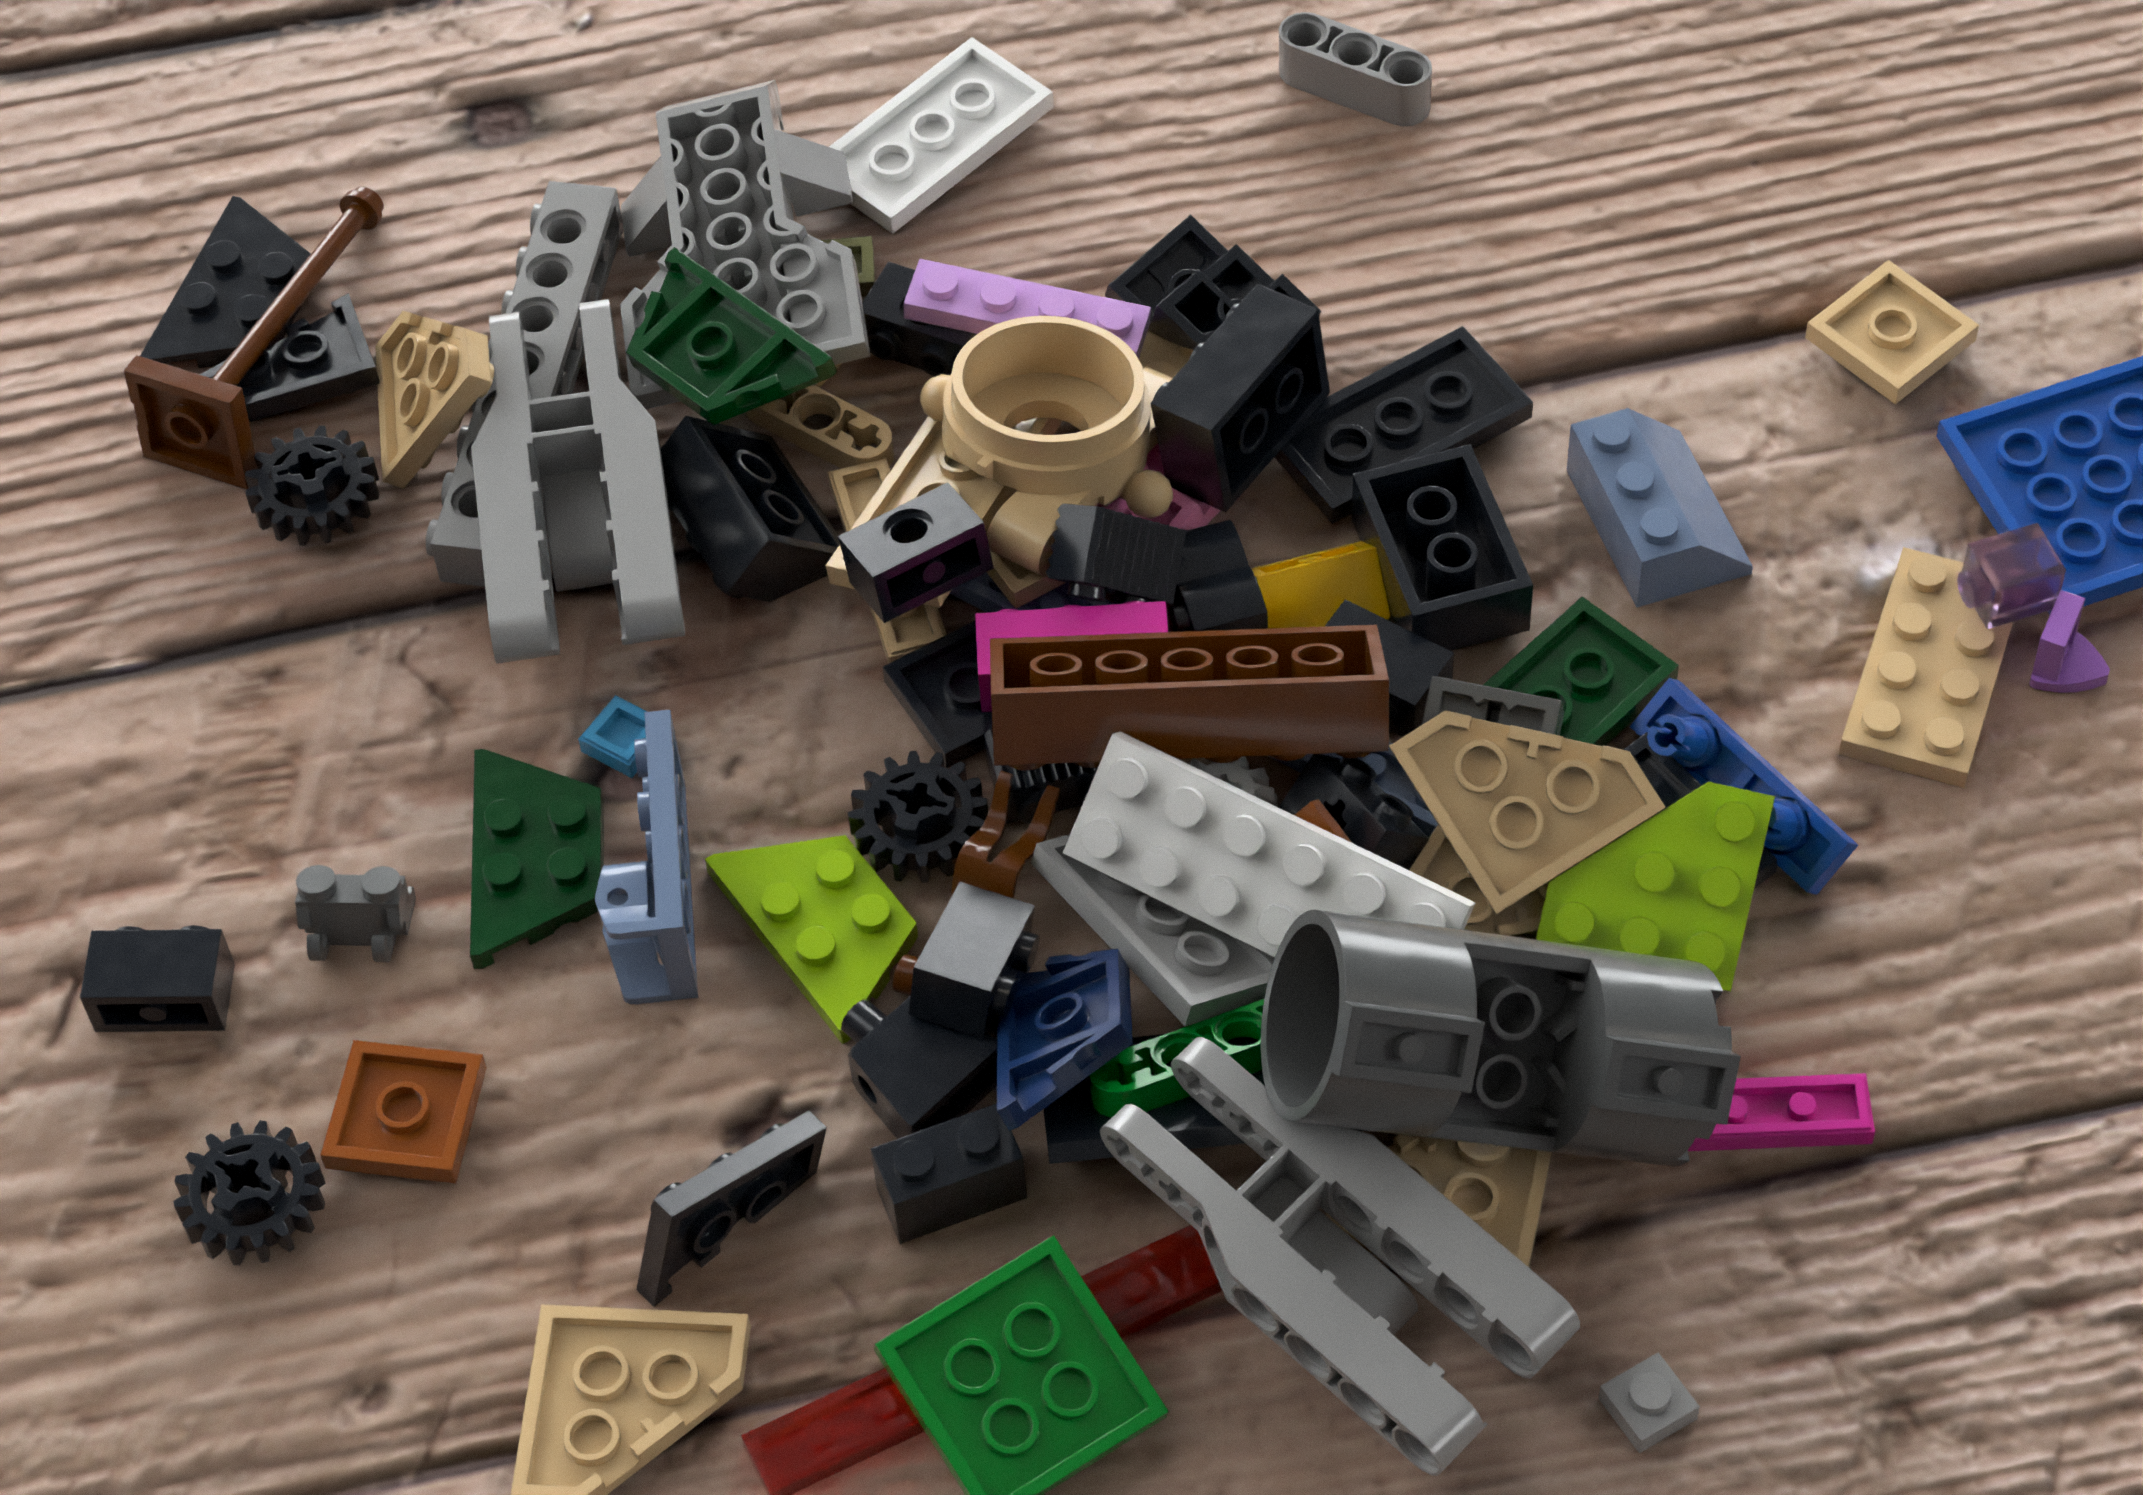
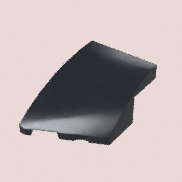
M1191 214L1108 285L1105 293L1107 298L1151 307L1148 330L1169 342L1192 350L1200 343L1207 341L1224 322L1231 307L1236 303H1241L1257 284L1318 309L1319 317L1322 312L1286 276L1281 274L1274 280L1237 244L1227 250Z

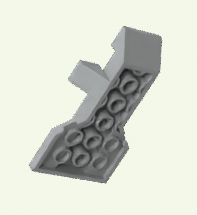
M776 80L665 106L656 112L661 156L622 203L621 213L625 247L629 257L667 247L670 248L657 261L660 270L642 290L635 287L620 304L625 352L635 329L644 321V308L651 292H659L668 272L664 261L668 252L675 247L831 356L835 365L870 357L857 265L851 249L834 240L827 244L809 235L805 226L794 221L792 210L793 205L796 216H801L853 203L844 152L781 131L784 130ZM626 353L630 391L645 409L680 402L673 395L635 369Z

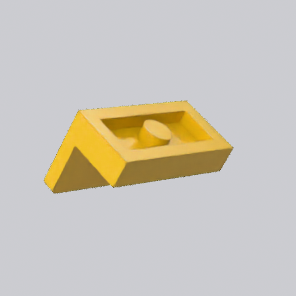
M1363 541L1251 568L1266 605L1268 628L1325 626L1345 599L1387 620L1390 618L1377 549L1375 546Z

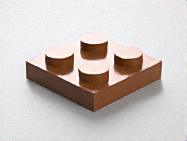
M353 1040L320 1154L325 1169L456 1184L487 1069L483 1054Z

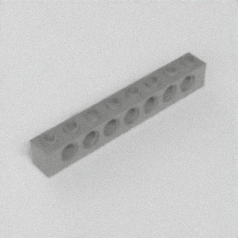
M549 181L542 204L536 203L533 206L530 218L531 237L528 247L522 246L519 249L516 260L517 280L513 291L507 290L505 292L501 314L520 313L527 351L532 399L572 394L585 354L579 303L602 299L623 232L617 188ZM490 337L488 343L489 362L493 364V354ZM495 373L488 393L483 398H478L472 405L473 415L469 426L463 425L459 431L457 439L458 461L454 472H447L442 484L441 499L443 507L439 519H432L427 529L426 551L429 556H434L441 582L485 587L471 446L497 396Z

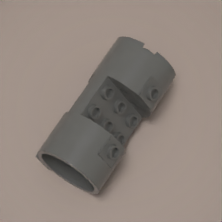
M1323 910L1304 912L1286 932L1276 953L1269 975L1261 1023V1063L1266 1091L1276 1113L1287 1121L1671 1167L1681 1166L1690 1161L1688 1149L1696 1138L1709 1139L1717 1123L1727 1125L1741 1056L1732 1052L1731 1027L1718 1025L1714 999L1720 997L1723 989L1714 973L1702 963Z

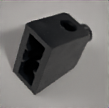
M910 996L888 1016L870 1001L861 1000L847 1012L841 1024L842 1031L856 1042L848 1054L852 1083L858 1093L897 1139L966 1115L997 1087V1039L988 1033L982 1039L908 1015Z

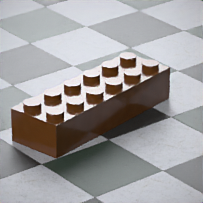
M1377 624L990 639L994 766L1009 765L1017 770H1034L1045 764L1075 763L1080 767L1097 768L1112 734L1119 731L1177 759L1205 758L1215 763L1234 762L1242 756H1271L1278 760L1292 761L1301 759L1307 754L1336 753L1345 758H1361L1371 754V752L1389 751V677Z

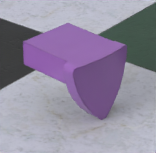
M2060 590L2040 637L2029 683L2032 688L2065 693L2090 690L2107 683L2110 671L2108 665L2096 648L2083 635L2077 632L2085 602L2084 597Z

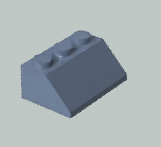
M1629 408L1571 424L1567 473L1636 608L1752 574L1753 566L1681 431Z

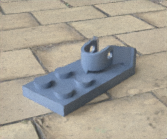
M671 710L644 712L646 738L634 740L638 777L642 778L643 792L637 793L638 814L641 831H645L648 861L604 865L600 873L595 895V903L603 922L602 932L623 999L628 1004L698 998L686 786ZM658 954L662 960L663 965H661L658 962Z

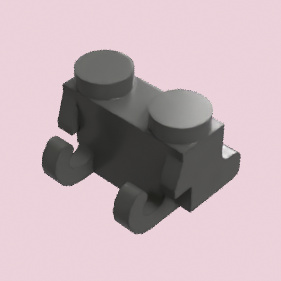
M314 865L305 868L298 874L296 878L298 891L295 899L298 928L305 929V933H314L307 935V954L310 961H325L330 945L371 946L372 957L375 962L389 963L391 961L397 935H408L416 901L414 887L407 886L405 876H400L395 869L387 866L372 868L364 875L335 874L327 866Z

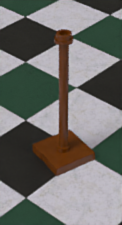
M357 187L355 190L348 191L340 201L341 217L213 378L138 355L133 358L124 369L130 400L134 405L143 457L246 490L249 489L245 473L246 471L258 468L254 459L255 449L243 389L237 385L360 229H373L381 221L384 204L375 191L367 187Z

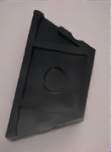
M232 196L140 356L161 363L196 359L198 368L216 366L227 360L311 253L241 197ZM303 303L269 346L284 339L286 335L285 327L293 323Z

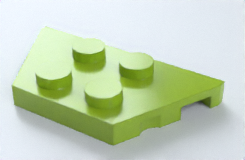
M846 835L717 853L705 858L709 876L842 1045L851 1040L841 1029L845 1015L861 1000L870 1001L871 997L878 999L890 981V972L893 966L899 962L903 955L909 952L919 937L917 922Z

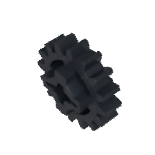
M319 425L314 436L305 437L301 428H296L293 431V441L285 443L282 439L275 437L271 439L274 452L271 455L257 452L254 455L258 469L246 471L245 478L249 489L245 491L251 513L256 515L259 527L262 530L272 527L278 541L282 542L291 533H296L300 546H306L313 534H320L325 544L330 543L332 540V530L339 527L348 534L354 532L351 519L354 516L368 519L371 515L368 501L379 499L380 494L376 483L379 480L374 458L369 457L366 444L363 441L352 444L349 433L346 430H341L333 438H329L326 427L323 425Z
M910 751L907 764L901 766L891 757L885 758L886 773L881 776L867 770L863 774L865 790H852L851 801L853 810L848 812L851 835H854L855 847L860 854H870L871 867L875 872L884 869L888 864L892 865L895 881L901 882L908 871L913 870L918 872L921 883H928L930 869L938 867L946 876H952L954 874L953 860L958 857L965 841L980 830L988 815L987 798H983L982 783L979 777L967 780L966 764L961 761L949 769L945 768L943 753L939 752L933 755L929 763H920V758L916 751Z
M260 1120L253 1134L245 1135L237 1122L231 1124L230 1139L222 1142L218 1137L210 1133L205 1137L210 1151L204 1156L189 1152L185 1156L192 1174L176 1175L174 1182L181 1197L173 1202L180 1221L183 1222L182 1225L188 1239L192 1244L201 1241L207 1257L211 1259L217 1257L226 1248L233 1265L240 1266L248 1251H255L261 1263L269 1262L270 1257L269 1247L277 1243L288 1252L295 1249L291 1234L296 1229L301 1232L312 1233L315 1226L308 1211L324 1209L325 1201L320 1187L325 1185L326 1182L311 1145L307 1141L298 1144L291 1128L286 1126L273 1137L267 1121ZM288 1171L293 1175L291 1193L284 1190L288 1185L285 1177ZM210 1192L215 1193L211 1200L214 1208L211 1215L207 1211V1200Z

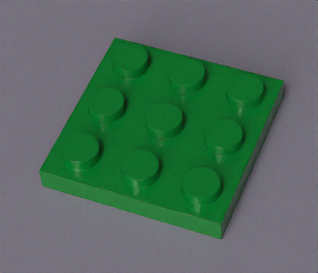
M1054 1235L881 1339L874 1346L876 1355L965 1495H1044L1167 1417L1169 1412Z

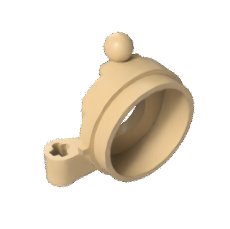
M1028 316L998 323L978 333L963 346L954 361L951 375L941 374L929 379L921 391L920 402L924 413L934 421L943 422L942 439L947 456L992 481L1017 489L1000 507L991 521L987 532L990 551L1040 576H1047L1045 571L1051 566L1048 558L1053 554L1050 546L1055 542L1053 533L1058 529L1055 521L1060 517L1057 509L1062 503L1096 506L1100 503L1107 507L1117 498L1126 500L1128 509L1138 517L1152 519L1165 513L1172 502L1173 490L1169 479L1159 471L1144 470L1147 454L1158 443L1150 403L1153 401L1160 386L1170 382L1172 378L1152 368H1143L1134 351L1124 341L1097 325L1060 316ZM1033 418H1055L1069 422L1081 430V432L1062 435H1041L1011 428L1021 421Z

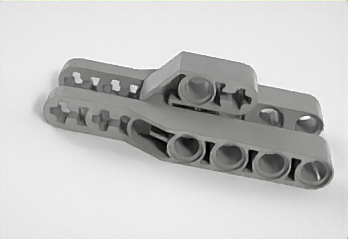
M609 299L579 303L589 391L532 399L527 351L520 313L514 312L489 316L497 396L471 446L488 620L494 657L497 664L560 655L551 566L557 592L607 584L614 585L622 632V645L685 636L662 454L656 421L621 381Z
M1196 1037L1171 1062V1069L1176 1080L1192 1098L1265 1159L1266 1162L1236 1191L1149 1114L1132 1104H1126L1100 1129V1135L1105 1146L1126 1169L1199 1232L1224 1296L1229 1303L1410 1462L1422 1471L1438 1476L1487 1426V1423H1483L1473 1405L1443 1379L1445 1371L1434 1362L1429 1367L1394 1336L1418 1311V1304L1408 1287L1319 1209L1322 1208L1505 1367L1523 1378L1531 1379L1580 1329V1320L1577 1313L1561 1294L1373 1135L1350 1128L1293 1122L1282 1119L1274 1110L1266 1087L1212 1041L1203 1037Z

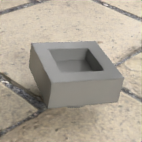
M1659 1352L1600 1386L1598 1399L1639 1453L1698 1419L1700 1406Z

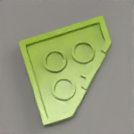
M1713 782L1703 784L1682 799L1550 880L1536 940L1696 961L1707 966L1714 973L1723 990L1731 992L1775 796Z

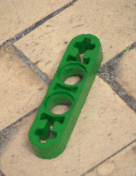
M1264 999L1127 1047L1089 1075L1091 1102L1094 1109L1101 1115L1112 1118L1126 1104L1135 1105L1148 1112L1189 1097L1190 1095L1176 1080L1171 1067L1166 1064L1173 1061L1196 1037H1203L1212 1041L1250 1074L1262 1070L1261 1023ZM1250 1037L1258 1040V1042L1246 1046L1227 1043L1231 1039Z

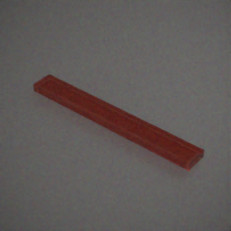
M1192 1225L1081 1276L1121 1339L1222 1291L1199 1232ZM884 1368L741 1435L743 1446L767 1494L792 1495L925 1432V1430Z

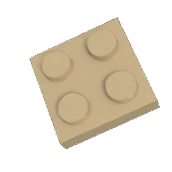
M1888 260L1807 323L1805 338L1892 403L1897 404L1974 343L1977 338L1979 324Z

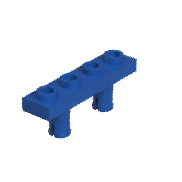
M1668 678L1630 725V728L1640 737L1648 732L1647 739L1651 749L1661 756L1673 757L1701 785L1713 782L1775 796L1764 846L1777 858V865L1807 893L1817 895L1858 847V844L1681 681Z

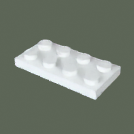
M971 37L829 146L845 154L853 199L851 205L892 234L1054 108L1053 91Z

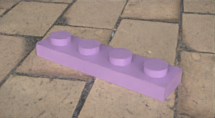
M919 259L904 300V319L975 334L998 323L1028 316H1060L1082 320L1097 325L1119 337L1134 351L1138 359L1151 318V307L924 259Z

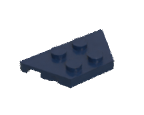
M1118 949L1093 951L1083 956H1073L1071 954L1051 956L1045 963L1047 968L1045 971L1028 973L1018 971L1015 977L1018 978V986L1011 1009L1006 1017L998 1015L997 1112L1009 1131L1020 1127L1133 1044L1130 969Z

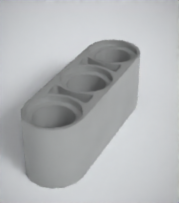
M1295 13L1281 22L1279 27V74L1286 84L1394 125L1413 126L1421 123L1428 117L1431 109L1432 65L1426 55L1417 50L1314 13Z

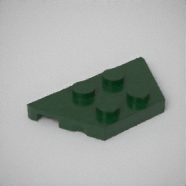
M675 247L668 252L664 262L668 272L659 292H651L644 308V321L635 329L626 351L635 369L712 425L831 378L837 372L831 356Z
M485 749L474 750L470 958L474 969H484L494 964L492 954L524 938L532 945L554 934L561 925L570 922L577 923L598 912L595 895L600 873L604 866V800L601 788Z

